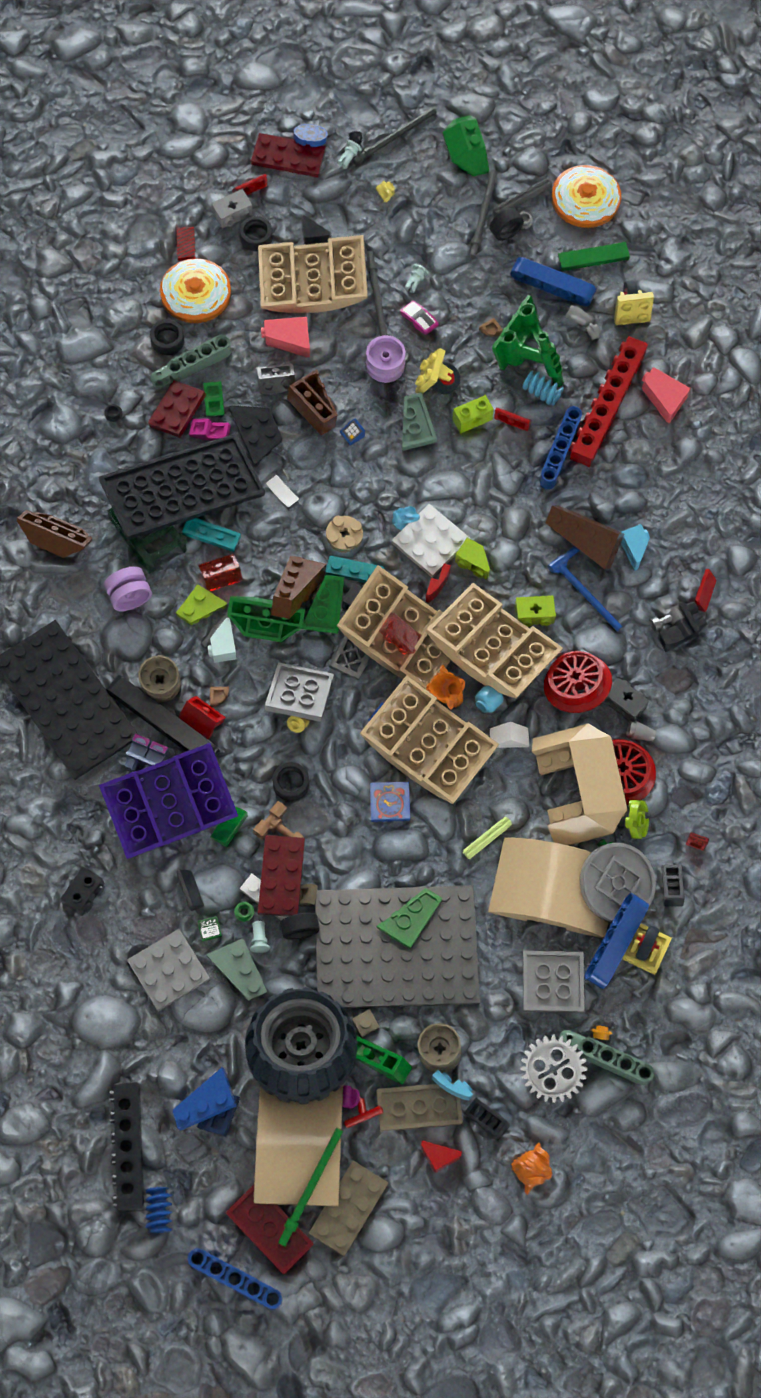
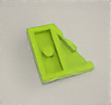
M197 584L177 610L176 616L193 625L202 618L213 615V612L221 608L225 609L228 605L227 602Z

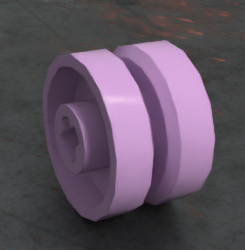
M384 335L376 337L369 343L366 350V369L373 379L378 382L388 383L401 377L405 369L406 351L401 341L393 336Z
M123 568L105 580L104 586L108 595L111 596L110 601L115 610H132L143 605L151 598L152 591L149 584L145 582L146 577L141 568Z

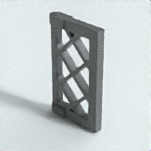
M344 635L329 667L359 680L370 657L365 654L364 658L361 659L358 652L359 648L353 642L354 648L344 651L343 649L349 640ZM355 651L359 660L348 663L345 654ZM341 655H343L346 662L344 665L337 664ZM360 663L357 672L351 670V665Z

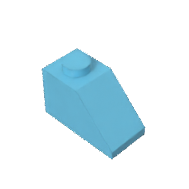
M641 524L622 531L624 537L621 545L634 571L638 570L650 540L648 531L644 530Z

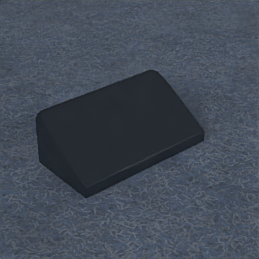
M178 869L176 874L189 910L194 911L204 907L192 871Z

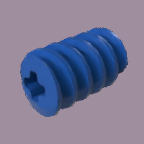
M168 1187L146 1189V1194L151 1195L146 1198V1202L151 1205L145 1207V1210L150 1212V1214L145 1216L146 1220L151 1221L145 1225L147 1229L151 1230L149 1231L150 1233L172 1231V1228L166 1227V1224L172 1222L171 1219L166 1218L167 1215L172 1214V1211L166 1209V1207L172 1205L171 1202L166 1201L167 1198L172 1197V1194L166 1192V1190L170 1189Z

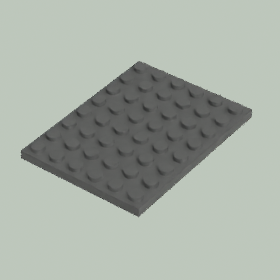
M473 885L317 890L315 913L317 914L320 931L316 934L318 992L327 993L333 998L334 1002H339L344 1009L480 1004ZM425 888L443 898L411 949L376 928L377 925L388 919L391 914L402 908Z

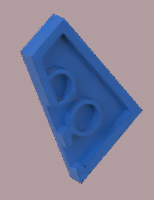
M221 1067L172 1110L177 1128L180 1131L237 1106L225 1069Z

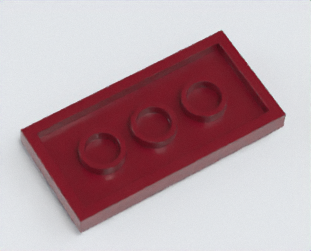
M259 133L251 165L318 178L326 146L310 147V144L303 146L294 139Z
M265 835L258 914L287 917L298 914L305 838Z
M254 1184L225 1213L275 1267L285 1275L314 1246V1243L297 1227L296 1231L292 1232L286 1246L279 1244L278 1241L289 1217L277 1204H254Z

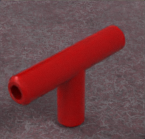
M360 1098L357 1104L359 1115L345 1120L344 1125L346 1128H350L383 1113V1108L377 1106L367 1111L364 1098Z

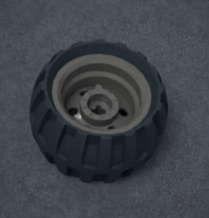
M312 988L285 989L283 993L272 995L265 1001L264 1006H260L256 1010L246 1032L245 1055L253 1077L270 1095L275 1094L279 1100L287 1103L293 1101L299 1102V1104H309V1101H321L327 1098L331 1091H337L344 1084L355 1063L357 1037L353 1022L349 1018L347 1011L339 1002H334L333 998L327 993L313 991ZM282 1034L286 1035V1039L281 1040L279 1037ZM319 1034L323 1036V1039L318 1040L316 1038Z

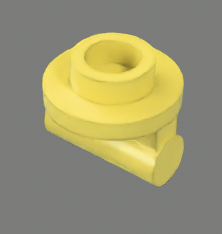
M383 181L376 187L384 202H388L395 194V187L389 181Z
M290 716L287 720V726L291 731L300 733L305 727L307 728L310 721L305 718Z

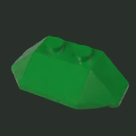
M465 116L453 119L442 132L452 163L469 172L471 176L489 173L486 146L476 118Z
M230 596L227 616L243 636L282 642L302 629L305 609L299 608L290 619L271 615L273 600Z

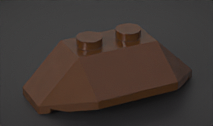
M25 510L17 518L19 526L31 544L63 558L84 550L92 542V537L84 529L49 514L32 513L30 510Z

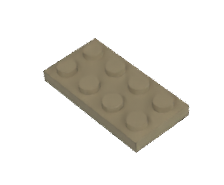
M437 1084L377 1089L378 1106L383 1108V1113L379 1115L380 1132L463 1124L460 1098L448 1093Z
M352 1161L339 1183L338 1206H325L311 1228L309 1235L345 1257L386 1189L388 1182L355 1161Z

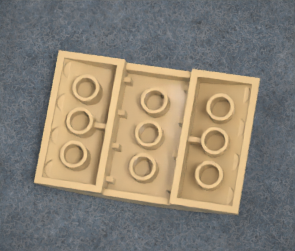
M363 235L329 238L328 243L294 246L293 242L258 245L262 309L284 313H317L344 308L368 298Z
M377 565L337 624V627L359 649L384 668L402 679L407 675L427 689L426 686L431 682L433 676L440 673V666L444 665L446 668L451 661L426 632L427 628L443 612L433 609L407 590L408 586Z
M472 583L427 628L426 632L441 651L468 675L483 685L494 688L501 694L518 698L562 651L563 647L534 626L529 629L503 610L502 603Z
M407 675L360 732V735L394 767L426 790L454 804L499 746L496 741L469 721L466 723L439 703L437 697Z
M504 838L488 913L523 921L528 919L564 927L567 931L598 938H604L608 926V921L601 919L589 909L581 894V869L585 860L592 852L542 840Z
M343 1085L337 1091H331L327 1098L321 1101H309V1104L281 1101L277 1095H270L260 1086L254 1204H298L336 1127L341 1129ZM341 1138L307 1203L309 1206H338Z

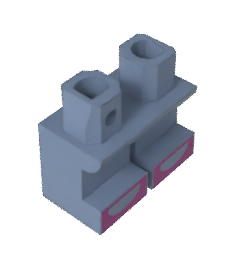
M135 734L131 747L126 752L125 769L134 772L138 765L147 768L165 761L170 755L169 748L154 741L151 743V740Z

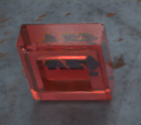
M690 832L686 845L703 851L708 844L709 838Z

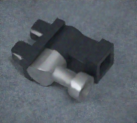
M683 601L679 605L673 606L669 614L661 619L657 617L650 619L651 628L655 633L659 632L658 640L665 652L692 638L698 637L699 632L706 628L707 622L704 617L695 620L692 616L698 613V607L695 602L685 604ZM668 624H672V625H673V627H671V628H669V629H666V628L663 629V626H665V625H668Z

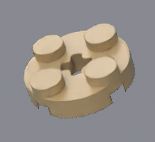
M335 516L326 529V538L332 549L346 553L355 547L358 548L363 540L361 523L349 516ZM347 531L350 535H346L344 538L340 532Z

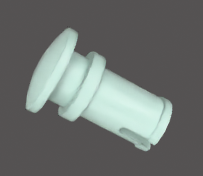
M351 140L347 141L348 146L345 147V152L337 161L340 167L343 165L344 169L347 168L352 158L357 156V153L362 152L361 147Z
M414 264L412 266L411 277L404 287L408 291L412 285L410 293H414L419 282L424 279V276L428 275L427 269L421 265Z
M255 921L252 923L254 939H252L253 946L250 947V951L253 953H265L270 950V946L267 945L268 940L265 938V922Z

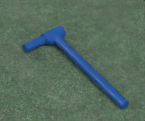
M573 546L565 554H561L547 565L551 573L561 572L617 632L623 627L566 568L568 560L580 551L576 546Z

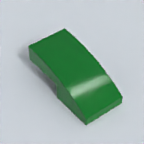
M222 382L203 383L206 393V417L224 416Z

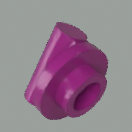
M345 1085L343 1086L342 1107L353 1109L359 1103L360 1094L357 1089Z

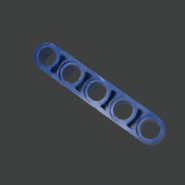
M524 257L517 258L510 272L511 277L517 281L581 306H589L596 293V287L593 284Z
M576 406L569 407L566 410L542 469L540 485L544 489L549 490L555 487L568 456L570 446L580 426L582 411Z
M633 893L626 896L585 972L586 980L601 989H604L609 984L648 911L649 904Z
M193 1249L189 1253L188 1262L198 1272L269 1310H277L282 1305V1295L277 1289L202 1249ZM196 1254L204 1256V1260L200 1265H195L192 1262ZM214 1264L222 1265V1272L218 1275L211 1273V1267ZM233 1274L241 1276V1281L237 1285H232L229 1281ZM252 1284L260 1286V1291L256 1295L248 1293V1288ZM270 1294H276L279 1297L276 1305H269L267 1303V1297Z

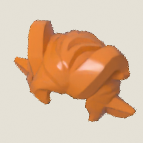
M441 665L440 673L433 676L431 682L426 686V690L437 697L438 701L447 704L448 708L452 710L463 703L465 681L463 678L448 672L445 666Z
M540 1143L536 1144L534 1150L527 1151L511 1163V1169L516 1174V1177L525 1184V1194H529L534 1186L543 1184L545 1180H549L552 1177L550 1155L541 1149Z

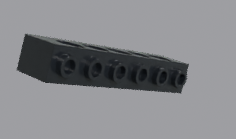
M138 1082L113 1084V1090H110V1102H114V1111L110 1112L111 1123L115 1125V1131L111 1132V1142L115 1144V1152H112V1165H116V1173L112 1175L113 1187L116 1186L117 1195H113V1206L117 1208L119 1213L145 1211L140 1085ZM124 1101L131 1102L130 1108L127 1110L120 1109V1105ZM130 1122L131 1128L128 1131H122V1123ZM126 1142L132 1144V1149L129 1152L121 1150L122 1145ZM130 1163L133 1165L132 1171L127 1174L123 1173L122 1167ZM128 1184L133 1185L134 1189L131 1194H123L124 1186Z

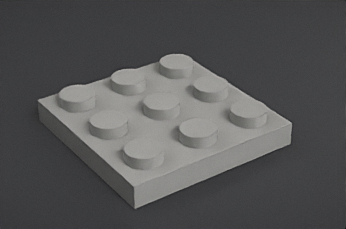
M278 662L265 703V710L321 722L334 674Z
M177 929L127 960L158 1012L210 981L208 974L180 929Z
M523 951V1012L584 1013V952Z

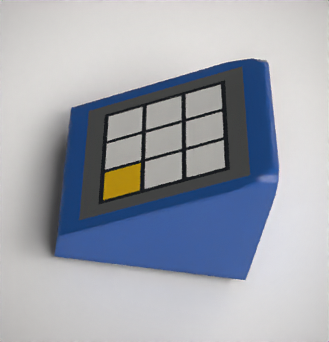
M356 418L352 419L340 431L350 446L365 437V430Z

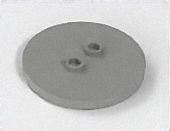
M610 843L595 849L585 860L580 873V889L589 909L601 919L612 922L624 899L630 893L641 898L650 906L655 895L656 879L649 860L641 851L625 843Z

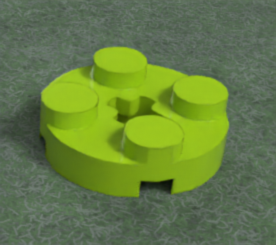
M645 800L629 801V817L625 819V827L630 829L632 839H643L642 837L647 835L649 818H645V812H649Z

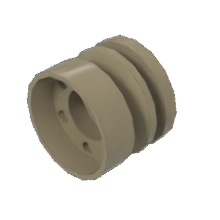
M157 655L146 659L142 663L138 672L142 691L158 703L174 699L181 687L179 670L175 662L169 657ZM158 680L164 681V683H163V684L157 683V681H158Z
M437 1023L426 1027L419 1035L418 1050L420 1061L426 1069L433 1073L437 1070L441 1073H448L458 1065L462 1053L460 1037L455 1029L447 1024ZM441 1047L443 1051L442 1054L439 1055L437 1051L438 1048Z

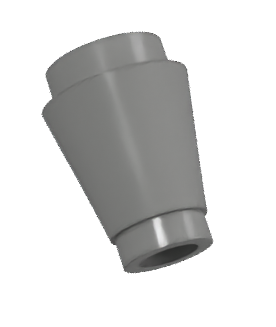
M571 305L565 318L569 319V322L586 327L589 326L593 319L577 305L576 307Z
M630 721L626 736L635 740L654 741L656 730L638 721Z

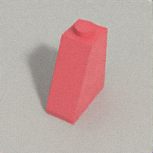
M307 317L264 320V327H261L262 338H265L266 345L303 357H310Z
M653 367L642 378V390L665 421L670 423L688 398L691 388Z

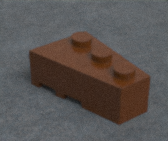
M317 369L289 386L287 399L321 436L335 428L338 414L330 396L328 397L325 391V385L321 382Z

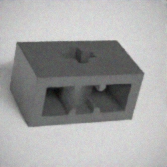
M618 678L603 702L628 721L635 722L647 708L649 700L645 694L634 690L629 682Z

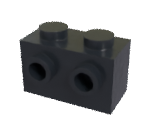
M82 867L60 898L62 904L81 916L85 912L88 913L93 906L95 897L100 896L105 888L103 878Z

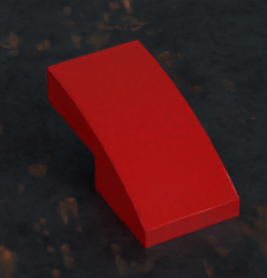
M443 564L439 580L431 578L425 602L430 603L441 592L448 580L451 565Z

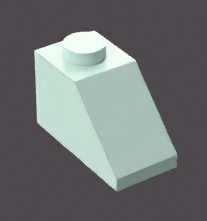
M226 618L210 638L211 645L208 646L209 657H213L214 663L237 659L230 618Z

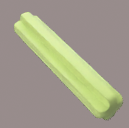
M508 817L502 818L463 850V854L466 858L471 859L511 827L512 822Z

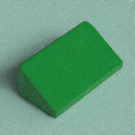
M235 807L238 817L219 824L210 838L227 847L248 817L247 811Z

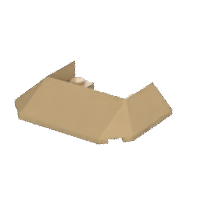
M584 724L533 738L532 752L536 755L539 774L542 776L574 767L582 800L547 810L550 824L547 826L553 842L569 846L614 834L618 823L625 816L628 808L612 737L590 724Z

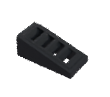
M662 865L663 903L665 907H681L684 905L682 865ZM667 873H678V875H667Z
M477 1097L464 1112V1115L497 1141L510 1127L509 1122ZM479 1106L482 1107L476 1116L472 1115ZM487 1111L488 1114L485 1116V1118H484L482 1121H480L479 1119H480V1118L483 1116V1114ZM492 1117H494L495 1119L488 1127L486 1124L490 1121ZM500 1122L501 1124L497 1127V1129H496L495 1131H493L494 1128H495V1127L498 1125V1123Z

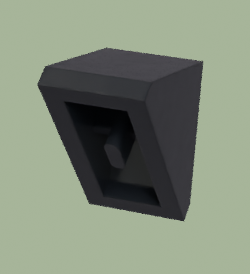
M304 214L301 216L304 245L328 243V239L331 238V232Z

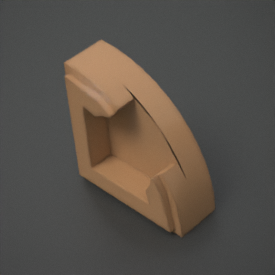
M495 318L479 326V330L487 336L497 337L503 331Z
M210 687L211 707L218 706L226 700L229 694V687Z

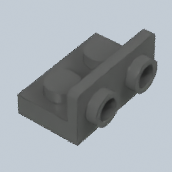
M293 363L257 367L260 394L288 391L289 386L295 383Z

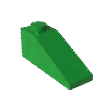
M356 1036V1060L381 1075L403 1085L413 1068L405 1058Z

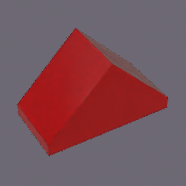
M423 1140L420 1146L434 1173L459 1160L462 1151Z

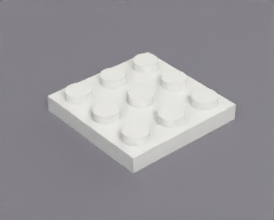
M428 504L419 513L420 519L409 523L392 539V544L433 578L442 569L443 564H447L456 555L465 539L470 537L433 506Z

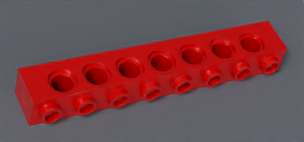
M628 336L626 342L622 341L619 348L620 354L619 356L615 355L612 362L613 368L607 371L605 376L606 382L599 387L598 394L600 395L598 399L594 398L590 407L592 411L591 413L587 412L583 421L585 425L579 428L576 435L578 439L576 442L573 441L570 446V460L589 468L591 467L646 354L648 343Z

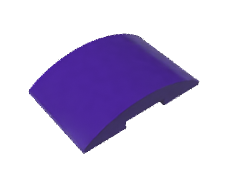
M211 743L99 785L127 859L163 847L238 817Z

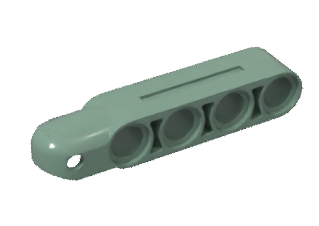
M219 335L171 359L166 366L152 373L150 381L154 387L164 388L172 384L174 380L179 382L223 360L231 353L230 339L225 335Z
M569 1030L562 1031L558 1037L559 1040L563 1036V1042L565 1043L568 1041L567 1039H571V1047L577 1044L576 1052L583 1051V1054L580 1056L582 1059H586L634 1083L647 1085L654 1077V1069L648 1063L593 1038H586ZM582 1045H590L593 1051L586 1053L582 1049ZM608 1053L611 1056V1061H604L601 1058V1054ZM620 1062H627L630 1065V1069L623 1070L620 1067ZM639 1071H647L649 1074V1078H641L639 1075Z

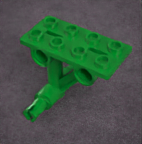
M528 295L522 301L508 325L503 329L497 341L494 342L492 350L500 370L504 371L508 364L518 366L525 359L544 364L547 375L552 378L553 385L558 383L557 387H561L564 379L562 377L563 369L560 363V356L557 354L554 344L550 342L548 333L542 330L532 296ZM535 339L539 349L527 346V340Z

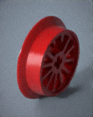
M571 651L558 657L550 666L544 679V693L547 700L561 711L568 713L586 712L596 708L607 698L612 687V675L608 666L598 657L584 651ZM579 690H585L584 693L578 694Z
M614 739L612 742L614 750L618 752L619 759H617L621 781H623L624 785L623 790L626 804L629 805L630 800H643L651 792L656 780V767L651 755L641 745L630 740ZM622 751H627L625 759H623ZM630 753L634 754L635 757L628 761ZM637 760L641 761V763H642V764L632 765V764H633L634 762H636ZM636 769H643V771H644L645 774L640 773V772L635 771V770H636ZM633 776L641 778L642 782L638 783ZM627 778L634 785V788H628Z

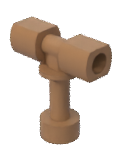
M279 801L270 809V815L266 820H261L253 829V833L260 839H263L269 831L275 832L276 830L285 837L304 838L298 831L294 834L281 824L283 821L281 818L287 812V807Z

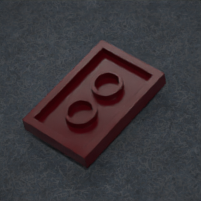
M174 380L148 421L149 427L181 438L206 396L205 391Z

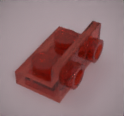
M234 554L198 565L206 589L209 592L243 580L240 566Z
M390 613L379 630L387 642L396 645L397 650L405 655L415 653L416 649L414 647L421 638L418 632L395 613Z

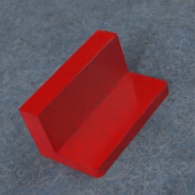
M197 696L186 701L178 716L179 719L206 739H210L214 729L221 725L226 718Z

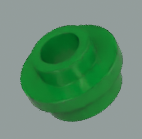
M248 902L239 903L234 910L235 917L241 922L251 920L254 916L253 906ZM245 909L248 911V914L242 915L241 911Z

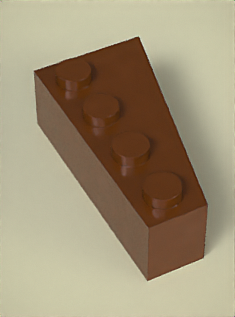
M559 505L551 507L545 522L604 569L611 568L624 533Z
M290 556L273 596L271 615L290 619L299 610L301 604L309 599V595L314 593L317 587L322 584L326 572V563L307 560L298 556Z

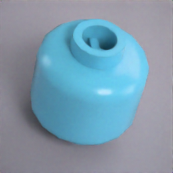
M483 686L475 696V704L480 711L492 713L502 704L503 695L490 686Z

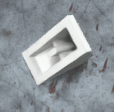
M510 721L490 728V738L499 744L497 748L529 747L527 727Z

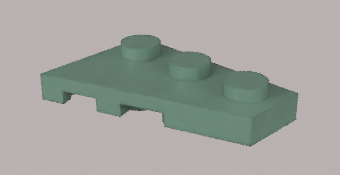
M422 392L405 396L402 451L436 443L437 437Z
M243 938L206 954L209 960L218 967L222 974L232 982L249 1002L267 994V990Z

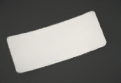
M277 475L266 482L272 492L287 507H290L299 500Z

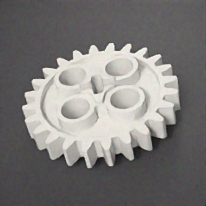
M552 1035L551 1040L544 1036L543 1043L537 1039V1046L529 1045L532 1052L527 1050L524 1052L528 1058H522L521 1060L526 1064V1066L520 1068V1070L526 1071L522 1078H528L529 1080L525 1086L531 1085L530 1093L537 1091V1098L545 1095V1102L549 1097H552L553 1103L556 1102L557 1097L564 1102V1095L571 1099V1091L577 1094L579 1091L576 1086L583 1087L584 1085L580 1079L587 1078L586 1075L582 1074L583 1071L588 1069V1067L582 1066L587 1060L580 1059L583 1051L576 1052L578 1045L576 1044L571 1047V1039L565 1043L563 1042V1036L560 1037L559 1041L556 1040L555 1035ZM555 1049L561 1050L563 1058L560 1060L555 1059L552 1056V1051ZM570 1059L569 1063L558 1068L557 1073L552 1071L543 1078H538V1075L551 1068V1064L556 1066L562 1061ZM536 1060L544 1061L545 1068L543 1070L535 1067ZM566 1067L571 1068L574 1072V1075L570 1078L563 1075V1069ZM553 1078L556 1086L553 1088L547 1087L545 1079Z

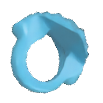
M412 506L399 508L393 512L392 524L395 528L402 531L407 523L418 521L420 515L417 514L416 509Z

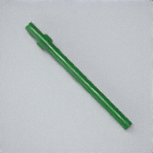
M336 1127L291 1218H288L284 1225L285 1229L278 1241L279 1244L286 1246L292 1232L296 1231L299 1225L298 1221L344 1132L342 1129Z

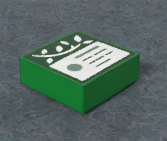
M217 917L198 921L202 942L222 937Z

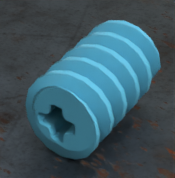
M531 371L523 383V389H528L530 394L534 393L536 398L540 397V400L546 401L547 405L552 404L554 406L560 399L564 387L557 390L558 383L551 386V379L545 382V375L539 378V371L535 375Z

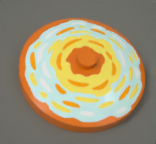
M589 165L575 166L564 171L556 179L552 188V205L556 213L571 225L582 228L598 227L609 222L618 212L621 202V190L615 178L607 171Z
M188 259L173 265L165 273L160 284V296L164 308L174 318L186 323H204L218 317L226 309L231 298V285L227 274L217 264L205 259Z

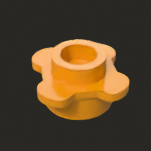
M598 1025L596 1029H591L593 1038L609 1040L612 1031H608L609 1027Z

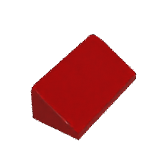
M261 175L233 188L232 192L235 193L243 189L245 194L249 195L267 187V175Z
M496 407L494 419L528 431L532 420L502 408Z
M705 569L694 600L698 610L703 612L707 611L716 584V578L710 569Z

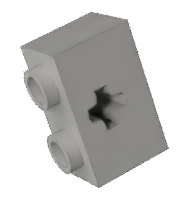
M243 189L211 203L212 213L221 228L232 226L234 223L253 215L252 204Z

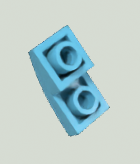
M437 1070L432 1075V1080L448 1093L468 1101L472 1098V1088L465 1081L461 1082L458 1079L452 1085L450 1083L452 1079L447 1073H441Z

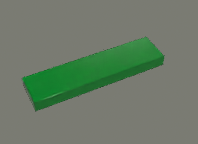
M626 242L562 252L558 253L557 258L561 271L629 260L630 254Z

